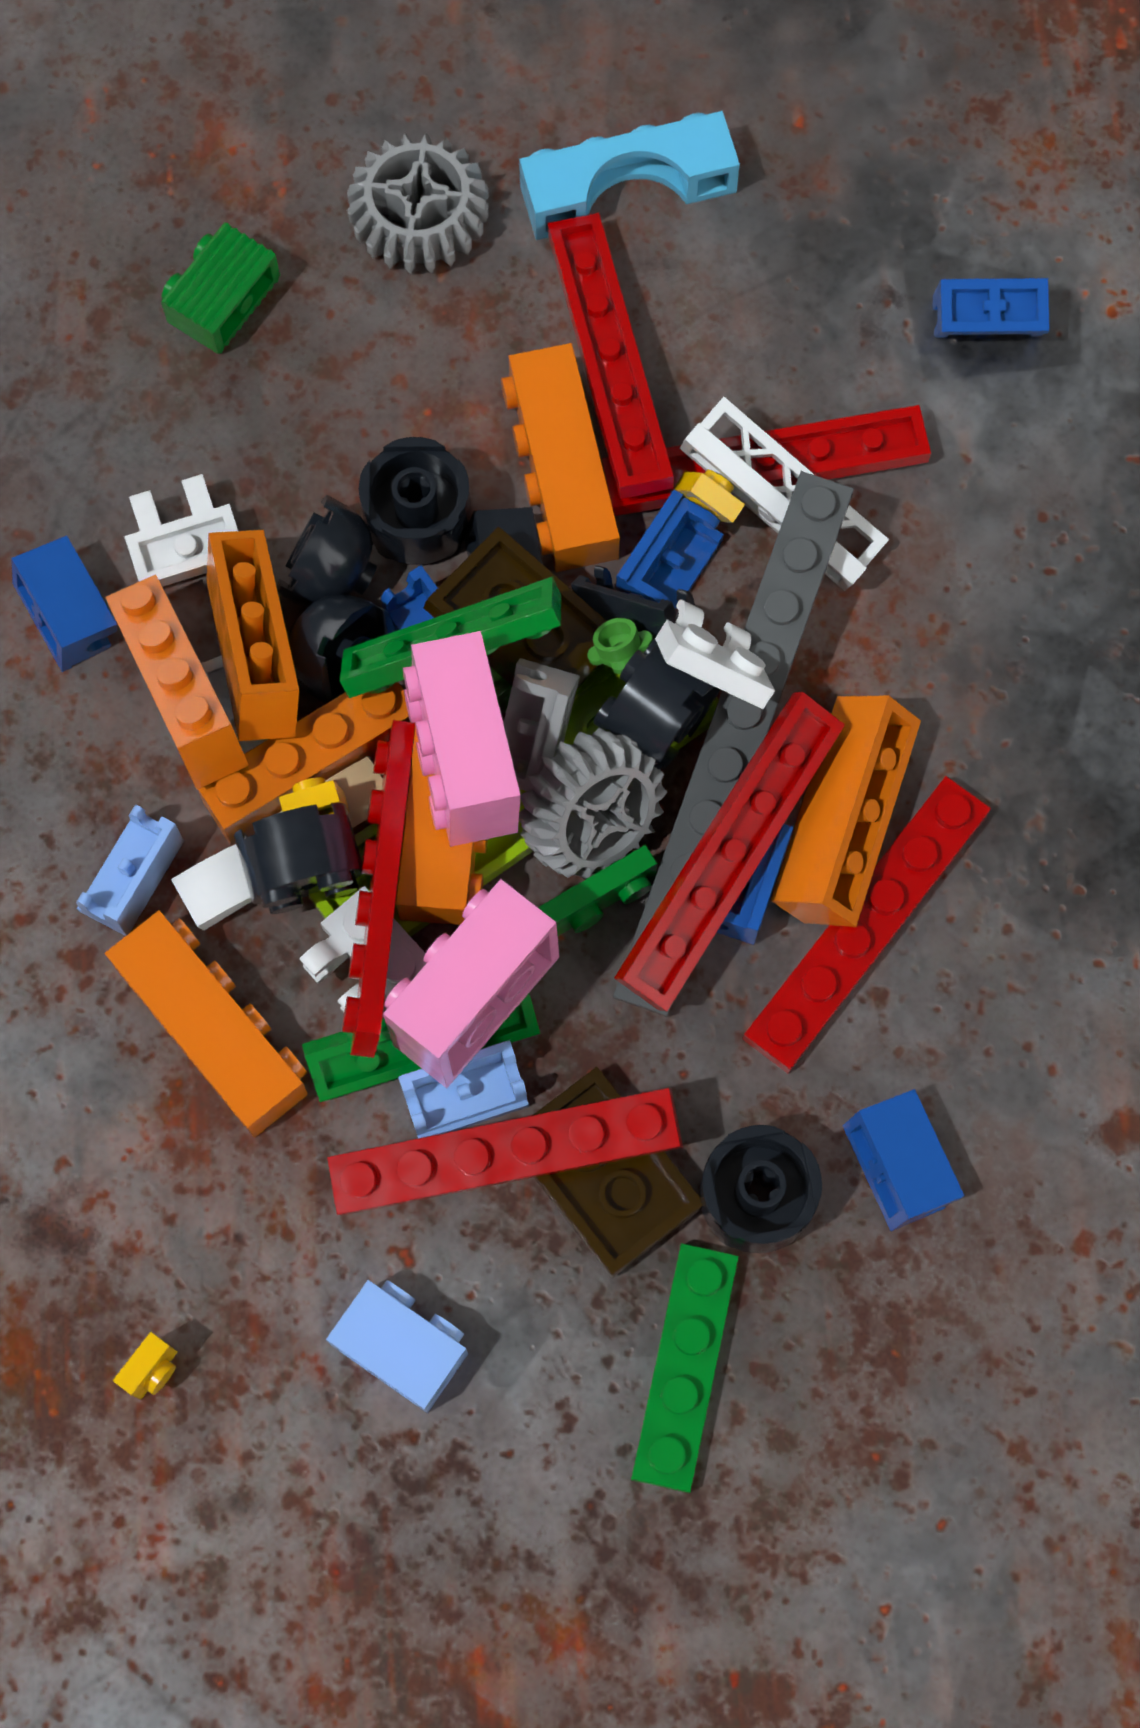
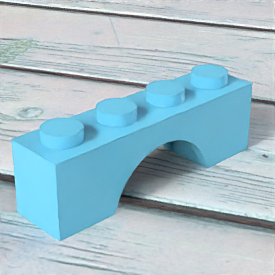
M723 111L707 115L704 113H694L686 116L681 121L660 126L643 125L630 133L609 138L593 137L579 145L563 149H542L536 151L529 157L519 159L520 187L535 239L539 240L549 237L548 223L589 215L593 203L606 189L626 180L646 179L659 182L676 192L686 204L737 193L740 164Z

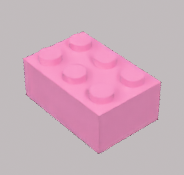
M481 631L411 645L412 666L403 668L406 686L404 695L410 722L415 723L418 738L416 747L422 775H434L428 777L431 794L428 797L435 830L446 828L450 847L518 833L520 791Z
M502 879L498 881L490 892L482 889L470 900L462 914V917L465 919L451 936L444 933L433 942L423 959L427 964L412 981L408 978L402 979L392 989L384 1003L387 1009L383 1016L393 1046L446 1089L559 958L556 922Z

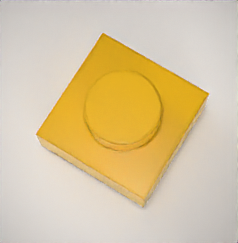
M709 469L705 473L684 472L674 487L675 490L683 494V497L708 510L721 522L733 523L745 505L731 494L735 488L733 484Z
M323 777L310 778L298 782L292 787L293 793L279 797L283 812L317 804L319 815L334 814L331 803H344L348 813H350L342 788L334 780L326 782Z
M150 1332L112 1381L140 1400L147 1391L155 1395L162 1389L175 1371L176 1366L171 1363V1360L178 1351Z

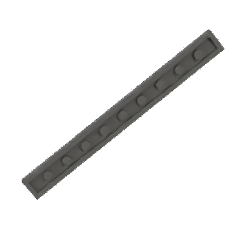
M803 471L799 474L744 628L751 635L749 651L757 655L765 663L766 667L764 670L775 692L764 709H761L722 690L629 953L770 729L854 491L852 487ZM618 982L613 995L614 999L668 1017L670 1008L667 1012L657 1010Z

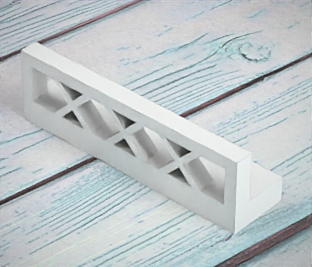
M725 397L718 402L701 423L696 425L680 447L684 453L705 471L707 469L712 470L732 483L735 488L731 493L777 533H779L796 486L791 484V474L797 479L801 471L814 475ZM723 415L741 430L742 450L732 451L710 432L711 428ZM749 437L762 449L750 450ZM773 457L782 465L783 486L773 487L752 469L751 458ZM850 505L841 529L855 528L871 544L856 559L836 541L825 575L844 591L855 583L867 569L866 566L889 540Z

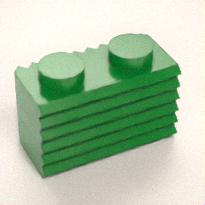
M223 223L214 236L206 234L201 238L194 250V261L183 275L175 273L170 277L163 288L161 304L167 323L217 354H221L224 347L229 345L230 339L235 337L237 330H240L243 323L247 322L249 315L254 313L255 307L260 305L261 300L266 298L268 291L272 290L274 283H277L280 278L276 254L271 249H266L263 244H258L254 239H250L237 228H232L228 223Z

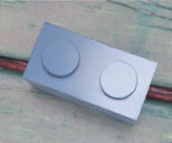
M367 1280L326 1340L332 1347L428 1413L468 1355L467 1349L459 1344L464 1333L437 1314L433 1316L430 1322L410 1309L416 1300L392 1282L386 1280L383 1286L379 1288Z

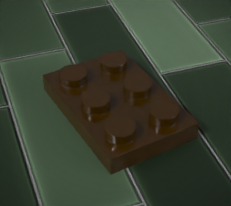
M499 526L430 595L423 608L435 618L553 576L561 593V626L553 628L544 636L536 639L524 638L500 646L496 651L487 655L489 666L510 685H513L516 664L522 658L579 675L577 689L599 667V665H592L590 663L587 653L591 647L595 646L593 643L595 631L607 620Z
M596 1066L533 1115L621 1098V1096ZM665 1152L534 1177L611 1278L618 1275L702 1209L700 1196Z

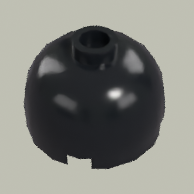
M326 495L321 501L323 507L328 509L325 516L322 517L315 512L312 514L285 567L292 569L288 575L291 577L290 583L288 584L279 579L276 586L278 594L306 607L326 596L350 595L353 590L362 595L377 569V565L369 562L373 548L369 527L358 513L329 495Z
M351 595L326 596L312 603L296 619L289 633V646L298 685L326 704L345 693L340 683L343 650L394 632V625L390 614L368 600Z

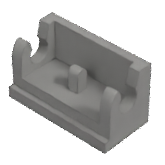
M520 658L516 664L515 677L503 725L518 787L521 790L529 791L532 790L533 786L528 775L539 774L545 767L542 757L552 759L559 752V742L564 743L580 676Z

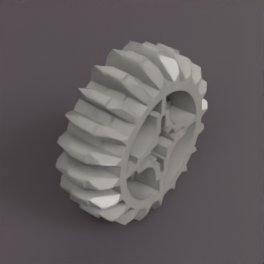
M427 132L421 139V143H412L406 133L401 140V146L394 147L384 140L381 147L382 155L368 151L365 158L366 167H355L353 174L354 184L349 185L347 191L350 206L347 209L349 222L354 226L356 239L359 241V244L366 243L367 252L371 255L372 259L384 254V261L389 269L400 260L404 261L405 269L409 274L416 267V263H425V267L432 274L435 269V261L442 259L452 267L455 262V251L469 255L472 249L471 239L481 240L484 232L483 222H486L489 217V205L486 203L488 199V186L482 180V172L478 163H469V155L466 153L465 148L452 152V144L447 137L437 146L432 145V140ZM433 180H437L445 185L437 184ZM382 215L388 216L389 221L401 223L406 229L390 223Z
M598 728L592 736L579 731L573 745L559 742L558 754L552 759L542 757L545 765L539 774L528 775L533 787L532 790L520 795V799L525 807L519 813V821L523 828L521 836L525 839L526 845L535 852L534 856L544 866H550L557 873L563 874L567 878L575 875L586 880L593 872H599L610 866L611 863L622 859L632 849H639V841L644 834L655 832L651 821L653 818L664 813L658 802L667 793L661 782L664 774L660 769L658 770L654 767L656 760L642 754L634 740L625 735H613L611 732H606L601 728Z

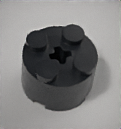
M424 437L397 439L384 446L383 452L377 455L371 462L369 460L361 472L359 498L363 519L370 529L373 544L381 556L405 564L421 565L433 563L443 558H451L457 554L461 548V543L467 535L468 523L472 516L470 487L464 465L459 458L457 460L451 453L446 451L444 445ZM413 500H421L420 502L412 503Z
M654 639L644 653L637 650L627 662L619 677L626 682V685L617 698L610 696L594 718L593 724L606 732H611L613 735H625L634 740L642 754L656 760L654 767L662 771L680 752L671 746L672 743L675 741L679 744L687 735L691 738L714 703L720 689L666 664L660 648Z
M331 803L334 814L319 815L316 804L265 817L252 823L255 834L250 837L242 829L235 832L234 838L252 903L262 904L263 908H269L270 914L273 915L289 912L304 906L302 897L309 896V894L315 892H324L326 899H331L359 890L356 879L363 875L361 874L362 861L347 807L344 803Z
M770 1125L743 1127L724 1138L716 1146L706 1162L699 1188L702 1214L710 1229L726 1246L749 1253L777 1251L794 1242L805 1231L812 1220L822 1194V1177L818 1162L812 1151L803 1142L801 1143L795 1137L786 1133V1131ZM753 1178H760L763 1187H773L774 1190L769 1193L766 1202L758 1201L756 1194H747L746 1190L750 1188Z

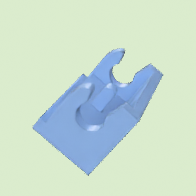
M135 805L130 812L129 823L86 893L82 892L76 902L79 912L125 936L131 932L184 843L174 822L164 817H161L158 822L146 815L145 810L138 805Z
M510 1040L479 1050L447 1089L423 1069L398 1076L418 1139L457 1131L529 1107L523 1079L520 1077Z

